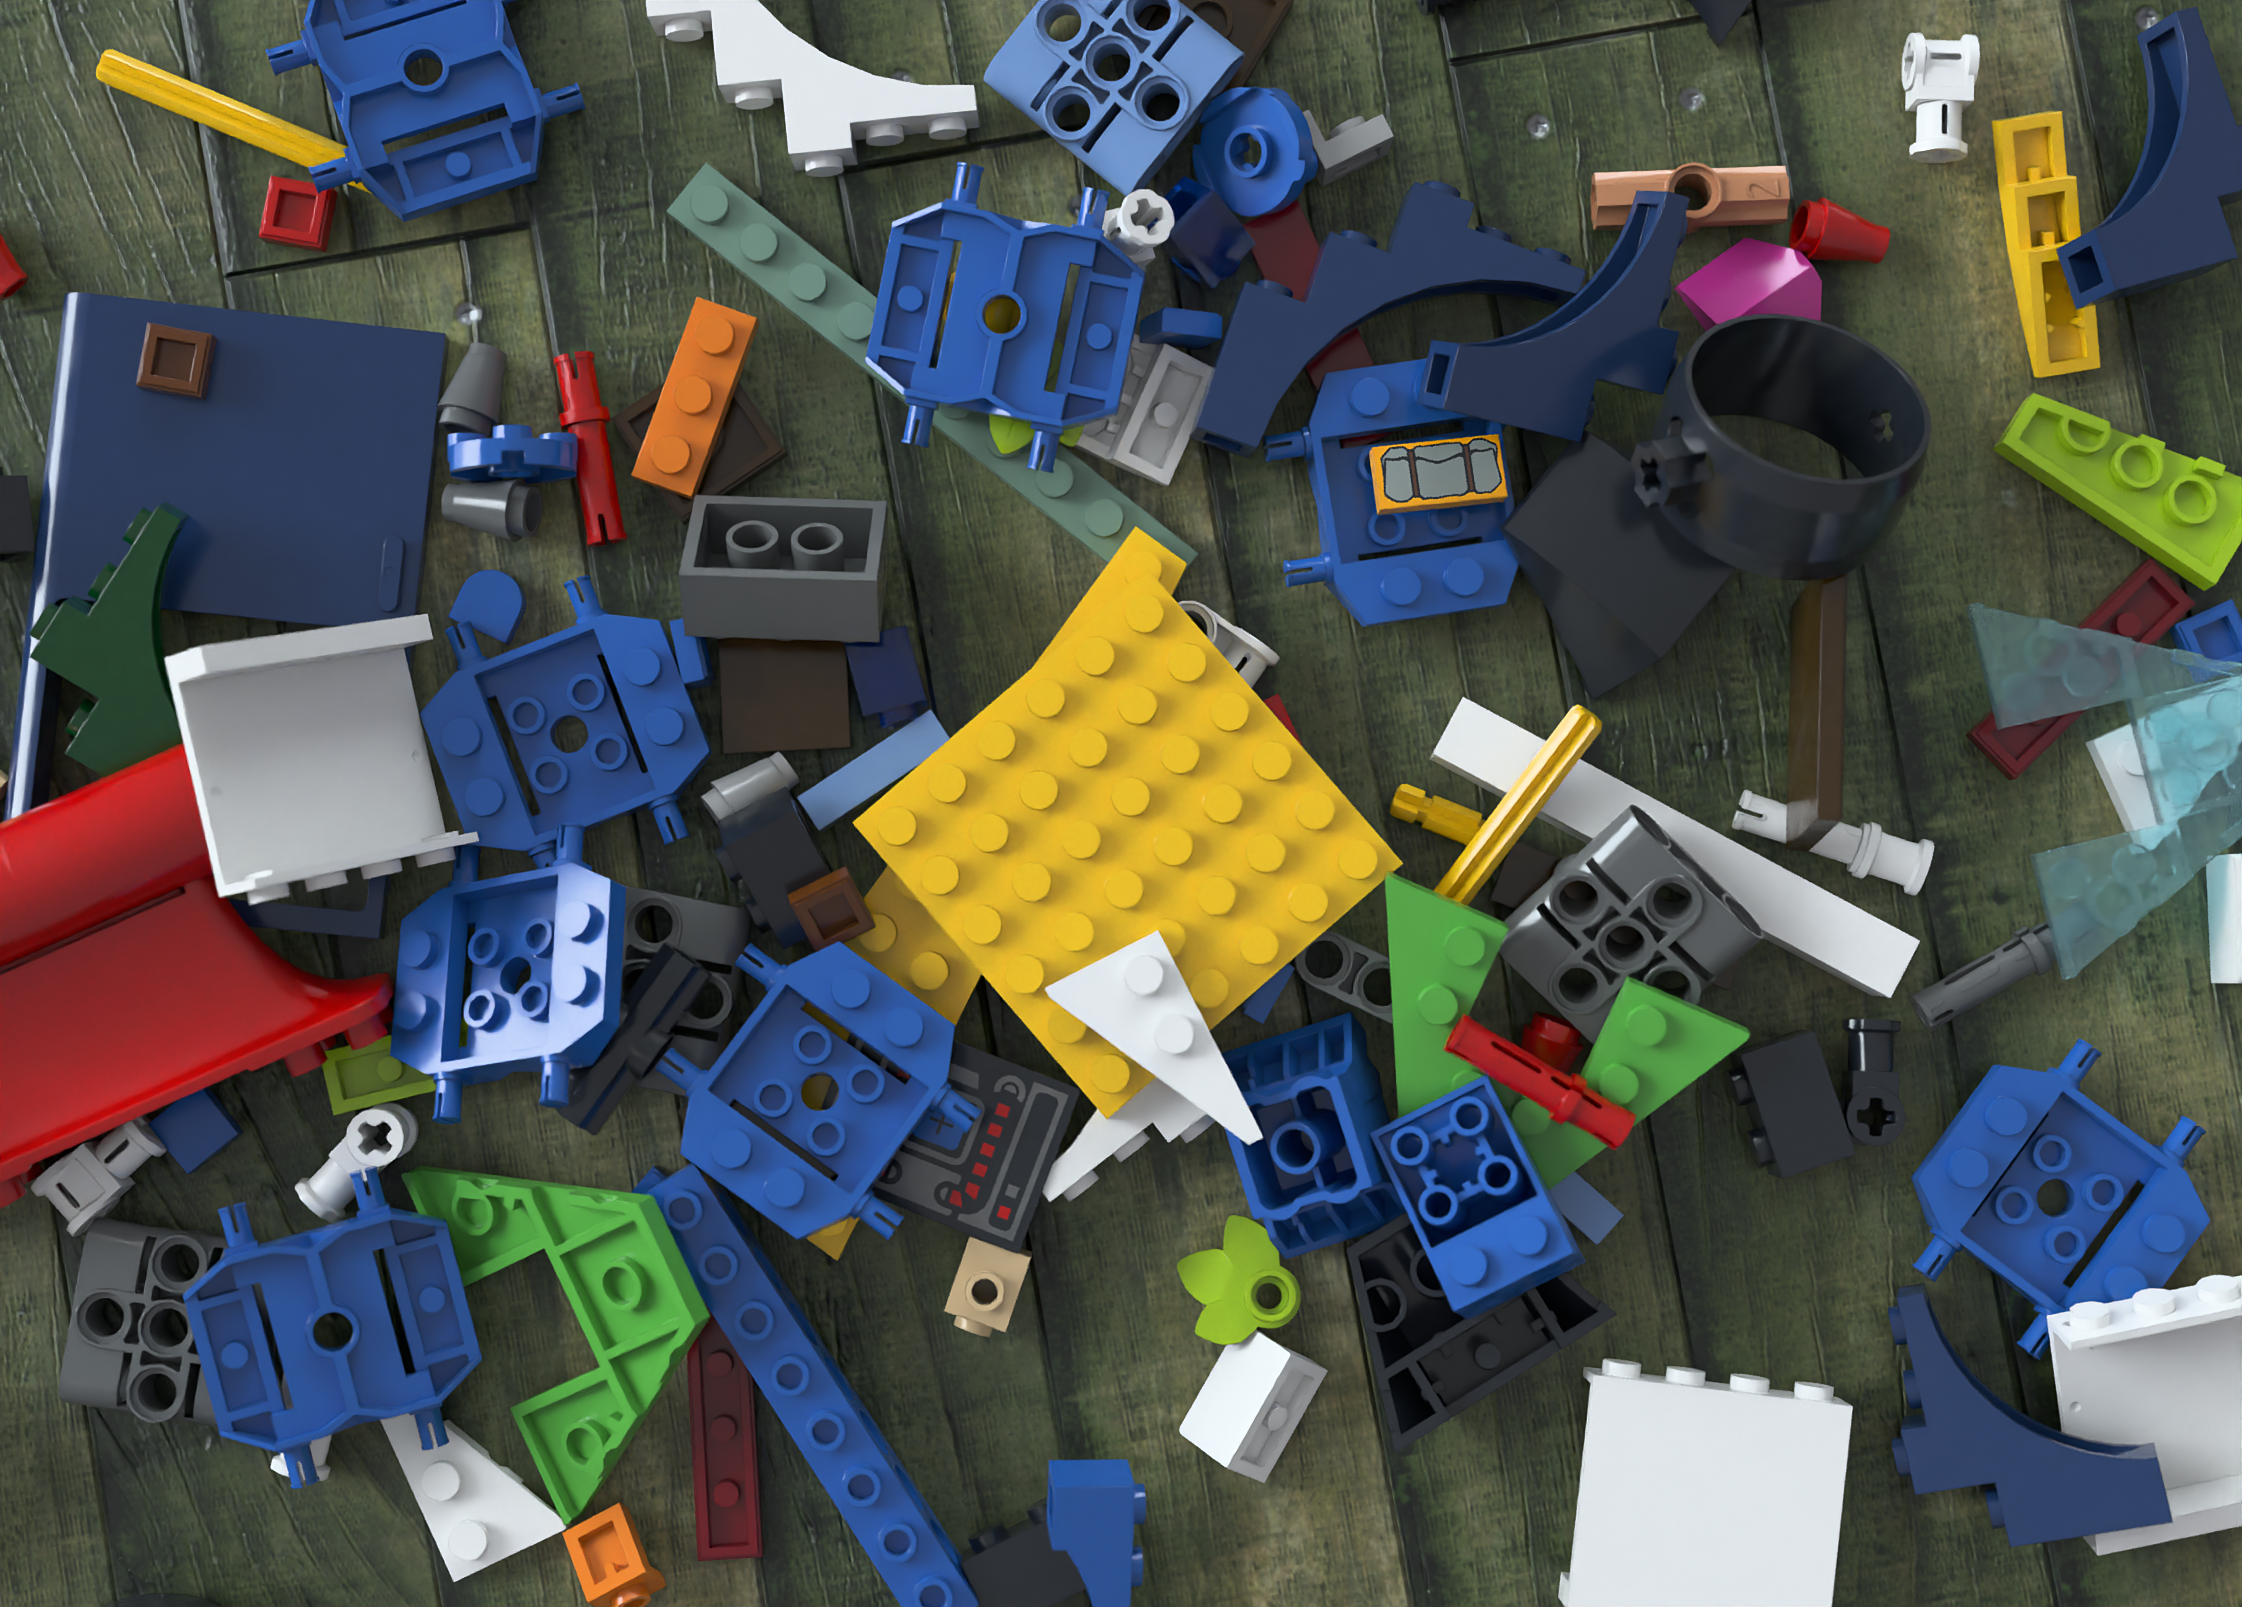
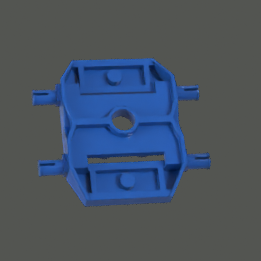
M310 0L304 19L306 29L300 31L303 39L271 49H265L275 76L312 64L313 67L319 65L349 147L343 149L345 157L308 167L318 194L321 191L353 181L356 184L362 182L368 191L403 222L537 180L545 132L544 124L550 123L552 118L586 109L578 84L573 83V85L542 95L539 87L533 88L504 10L507 7V3L517 0ZM420 58H430L437 61L443 70L437 82L427 86H420L407 78L408 67L412 62ZM505 107L508 116L386 154L383 147L385 144L414 137L420 133L467 118H474L480 114Z
M957 162V172L951 199L945 198V202L937 203L892 223L865 363L906 396L904 403L910 406L902 443L928 448L934 411H938L939 405L1031 423L1030 428L1035 430L1026 468L1039 471L1045 446L1041 471L1054 473L1053 467L1059 438L1063 436L1064 430H1070L1118 415L1146 273L1104 237L1105 232L1102 230L1108 197H1110L1109 192L1097 190L1094 211L1091 214L1096 192L1094 188L1083 187L1077 224H1072L1071 227L1023 221L978 209L979 207L976 205L984 168L971 164L970 168L967 163ZM962 242L937 368L935 369L933 368L957 244ZM1073 264L1080 266L1055 393L1045 391L1070 266ZM1000 298H1009L1016 301L1021 310V318L1018 325L1012 331L1005 334L992 332L985 321V313L988 306Z
M1427 358L1326 373L1322 378L1304 427H1301L1296 432L1263 435V449H1267L1264 453L1266 462L1300 456L1303 457V462H1307L1309 480L1317 505L1321 553L1318 557L1292 561L1285 560L1283 562L1284 574L1309 571L1288 574L1285 577L1287 588L1323 582L1324 586H1327L1329 591L1363 628L1501 607L1506 604L1519 565L1500 530V526L1515 509L1502 431L1507 425L1417 404ZM1460 422L1461 431L1340 449L1339 439ZM1499 434L1507 489V498L1504 502L1377 515L1369 452L1372 447ZM1480 538V543L1365 561H1359L1358 556Z
M590 575L577 577L584 599L577 582L572 579L564 584L578 618L576 619L577 625L496 657L482 656L471 627V622L457 624L458 628L451 626L446 629L445 634L449 638L459 664L456 667L457 672L452 675L419 713L465 834L477 832L479 841L469 843V845L527 852L529 858H533L537 869L552 867V862L556 860L557 825H564L567 822L581 824L585 827V832L606 822L648 808L654 814L664 840V846L676 843V837L678 840L690 837L676 802L681 800L679 796L683 794L713 753L689 689L682 683L678 661L663 623L660 620L611 615L608 611L602 610L592 586ZM602 655L605 657L648 771L645 773L599 657ZM495 697L498 699L541 811L540 814L533 817L488 700ZM567 718H579L587 727V742L577 752L565 753L556 744V728ZM669 818H670L671 824H672V826H673V829H674V831H675L676 837H675L674 832H673V830H672V827H671V825H670Z
M567 822L564 825H557L556 860L552 862V867L478 881L481 848L469 844L453 847L456 859L453 860L452 881L448 883V887L438 890L401 920L390 1056L427 1075L433 1076V1082L436 1084V1095L432 1120L436 1123L454 1124L455 1122L458 1124L462 1122L463 1086L499 1081L512 1072H542L541 1099L539 1104L550 1108L568 1106L569 1070L592 1066L619 1027L626 887L592 872V866L582 862L585 827L581 824ZM469 928H475V934L470 939L468 945V955L473 962L471 994L466 1000L463 1009L464 1019L468 1024L467 1046L459 1047L467 931ZM528 965H531L530 980L517 993V979L521 971Z
M840 941L788 966L778 964L756 948L753 943H750L744 949L745 954L763 968L758 967L742 954L738 957L735 966L741 968L766 986L765 992L767 995L709 1071L699 1069L677 1053L674 1048H670L664 1056L684 1071V1073H679L662 1059L655 1068V1071L660 1072L686 1091L685 1096L689 1098L680 1154L798 1241L849 1218L856 1220L857 1217L884 1236L888 1241L895 1233V1230L876 1217L875 1214L881 1215L897 1228H899L905 1217L900 1216L874 1197L875 1193L871 1189L882 1176L898 1150L929 1111L933 1114L935 1111H938L964 1130L965 1133L971 1129L973 1122L955 1110L954 1107L961 1110L974 1121H977L983 1111L953 1091L952 1085L948 1083L955 1025ZM807 1002L908 1074L911 1078L907 1084H903L804 1012L802 1009ZM818 1075L832 1078L839 1087V1097L836 1103L824 1111H814L808 1108L802 1100L804 1084L810 1078ZM736 1100L838 1175L837 1179L832 1182L730 1107L732 1102Z
M2079 1038L2057 1069L2049 1067L2046 1072L1993 1065L1911 1177L1927 1225L1932 1228L1929 1232L1935 1236L1912 1267L1931 1281L1936 1282L1938 1276L1955 1253L1963 1251L1997 1274L2014 1290L2035 1305L2033 1310L2038 1313V1316L2016 1344L2037 1360H2041L2042 1355L2050 1346L2047 1323L2048 1315L2068 1312L2070 1307L2082 1302L2106 1304L2133 1298V1295L2141 1290L2161 1289L2210 1222L2186 1170L2183 1169L2185 1166L2183 1161L2206 1131L2201 1126H2197L2196 1122L2181 1116L2180 1121L2161 1146L2149 1144L2078 1091L2081 1088L2079 1083L2098 1057L2100 1058L2102 1055L2096 1048H2091V1044ZM2057 1179L2065 1187L2067 1201L2064 1208L2058 1213L2046 1215L2039 1208L2037 1193L2040 1186L2046 1181ZM2135 1182H2139L2144 1186L2142 1191L2071 1288L2063 1284V1281L2076 1263L2083 1257L2087 1248L2114 1211L2120 1206Z
M377 1166L365 1168L370 1194L367 1192L362 1170L349 1173L360 1209L356 1213L357 1217L259 1244V1240L254 1239L246 1202L235 1203L233 1206L239 1230L236 1228L231 1206L228 1205L218 1209L217 1211L220 1214L228 1247L224 1249L225 1256L183 1294L220 1436L274 1452L277 1451L278 1454L283 1453L291 1481V1489L303 1488L304 1480L298 1461L301 1462L307 1486L320 1480L319 1476H317L309 1446L312 1441L327 1437L357 1424L388 1419L409 1413V1416L414 1415L422 1450L434 1449L428 1423L432 1424L437 1446L441 1447L448 1444L450 1440L447 1437L440 1410L442 1401L482 1361L479 1342L446 1219L390 1208V1204L385 1202ZM381 1248L384 1249L416 1371L406 1375L374 1255V1250ZM256 1283H261L294 1407L291 1409H287L254 1286ZM337 1312L345 1315L350 1320L353 1326V1334L346 1344L331 1348L324 1346L317 1340L314 1334V1325L326 1313Z

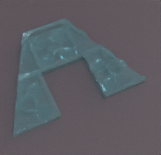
M1973 603L1967 606L1966 609L1997 730L2125 701L2157 825L2030 855L2062 980L2073 979L2080 974L2079 971L2118 938L2124 937L2136 927L2137 922L2155 907L2162 905L2194 878V874L2221 851L2229 848L2242 837V664L2232 661L2222 662L2205 658L2202 654L2180 649L2170 650L2132 641V638L2090 628L2080 629L2059 624L2057 621L2047 618H2032L1985 607L1982 603Z

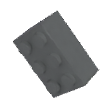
M695 495L679 571L685 636L712 637L717 639L729 637L765 638L781 641L797 639L829 640L846 643L858 641L879 642L889 567L887 501Z

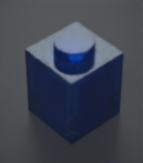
M1184 176L1164 197L1173 210L1175 223L1170 230L1169 237L1160 246L1182 273L1214 289L1221 280L1228 278L1238 269L1242 258L1255 246L1256 242L1214 190ZM1158 218L1154 219L1147 226L1148 231L1157 224Z
M904 625L880 632L879 642H844L863 716L868 721L879 718L881 728L892 727L917 719L916 708L929 705L911 633L907 626Z

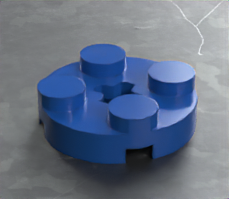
M1238 87L1225 91L1206 107L1198 123L1205 125L1201 132L1200 144L1193 145L1195 174L1206 196L1222 209L1230 208L1237 214H1241V216L1249 217L1277 213L1289 206L1300 195L1305 183L1310 182L1318 170V158L1313 150L1312 135L1307 120L1300 108L1291 100L1288 93L1282 89ZM1250 135L1255 141H1259L1262 154L1259 164L1256 162L1246 163L1243 154L1250 149L1247 140Z
M509 424L492 427L493 438H486V435L479 433H454L447 436L450 476L457 480L474 483L503 480V478H524L526 484H540L564 481L577 476L578 436L573 433H545L539 435V438H532L531 426Z

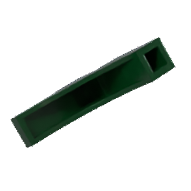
M167 501L158 505L153 513L143 507L137 514L122 539L131 545L130 550L119 567L110 562L105 565L87 594L97 600L94 606L75 595L64 601L61 607L50 602L37 619L29 634L38 640V643L29 655L30 658L99 698L96 704L86 698L70 720L65 731L75 738L65 754L104 777L184 743L165 662L166 656L161 629V601L168 561L176 540L190 515Z

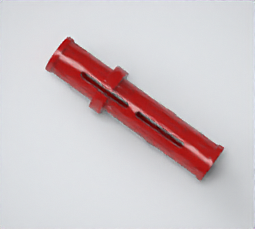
M592 351L574 352L579 375L578 379H576L573 359L569 358L568 353L553 358L565 411L559 414V419L563 430H568V433L578 436L576 477L587 534L586 543L589 547L607 545L602 523L604 518L608 540H612V544L626 541L628 537L624 529L605 424L611 421L608 407L601 405L594 364L595 355Z
M1463 1014L1462 1018L1460 1017L1445 1042L1443 1048L1445 1052L1464 1060L1501 1084L1550 1111L1548 1117L1560 1125L1567 1121L1608 1145L1614 1151L1624 1142L1636 1119L1635 1113L1614 1104L1588 1088L1585 1078L1576 1073L1568 1076L1556 1070L1519 1046L1486 1029L1466 1014Z

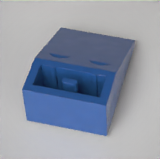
M1487 1075L1370 1133L1452 1309L1457 1314L1469 1320L1585 1263L1555 1199Z

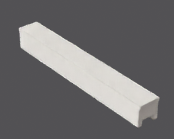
M1462 697L1430 760L1504 798L1546 741ZM1581 759L1578 760L1536 817L1589 844L1631 804L1636 805L1659 824L1751 914L1763 931L1764 939L1871 996L1891 998L1920 943L1918 939ZM1664 884L1686 897L1690 895L1689 890L1681 884Z

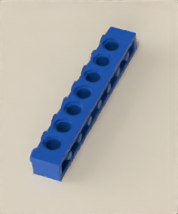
M691 1162L647 1190L643 1195L654 1196L700 1296L901 1607L978 1606L979 1600L960 1564L961 1554L723 1186Z

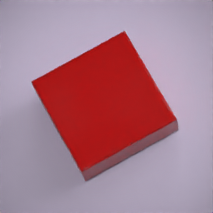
M270 176L258 237L267 243L326 253L338 192L331 188L318 194L314 183Z

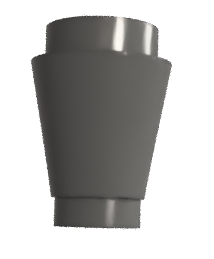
M483 343L470 344L468 353L463 358L437 406V410L441 414L438 426L449 434L479 433L489 438L492 427L499 425L505 373L504 365L507 359V355L502 350Z
M523 479L462 484L450 483L444 490L441 509L443 518L446 521L456 522L469 528L517 542L522 537H533L537 533L542 518V496L537 487L527 486Z

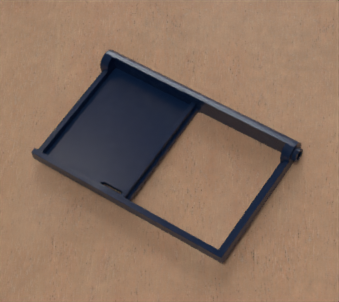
M73 292L65 294L3 822L46 804L49 799L63 677L29 657L38 643L37 639L29 635L30 631L50 602L61 607L64 601L75 595L85 602L96 603L97 600L87 594L95 579L108 562L119 567L131 545L122 539L143 507L153 513L158 505L167 501L190 515L176 540L168 561L162 590V610L325 627H338L419 615L440 431L438 423L441 414L438 412L437 406L444 394L449 338L445 333L92 293ZM147 323L209 333L217 338L205 401L141 390L136 386ZM416 645L404 648L411 682ZM391 874L369 878L367 903L360 911L269 902L250 904L248 900H228L249 927L384 939Z

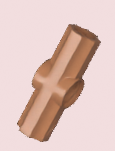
M1691 162L1683 164L1675 170L1594 173L1592 176L1590 204L1594 231L1623 230L1636 191H1668L1674 193L1676 188L1683 186L1692 187L1697 190L1704 202L1702 209L1686 211L1688 221L1686 234L1696 232L1702 227L1784 224L1788 218L1790 191L1789 177L1787 176L1785 166L1710 168L1702 163Z

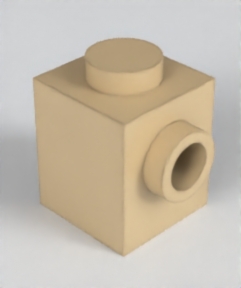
M970 1235L944 1309L945 1312L956 1315L954 1325L965 1331L985 1337L991 1336L993 1328L1006 1332L1033 1252L1021 1248L1019 1253H1013Z

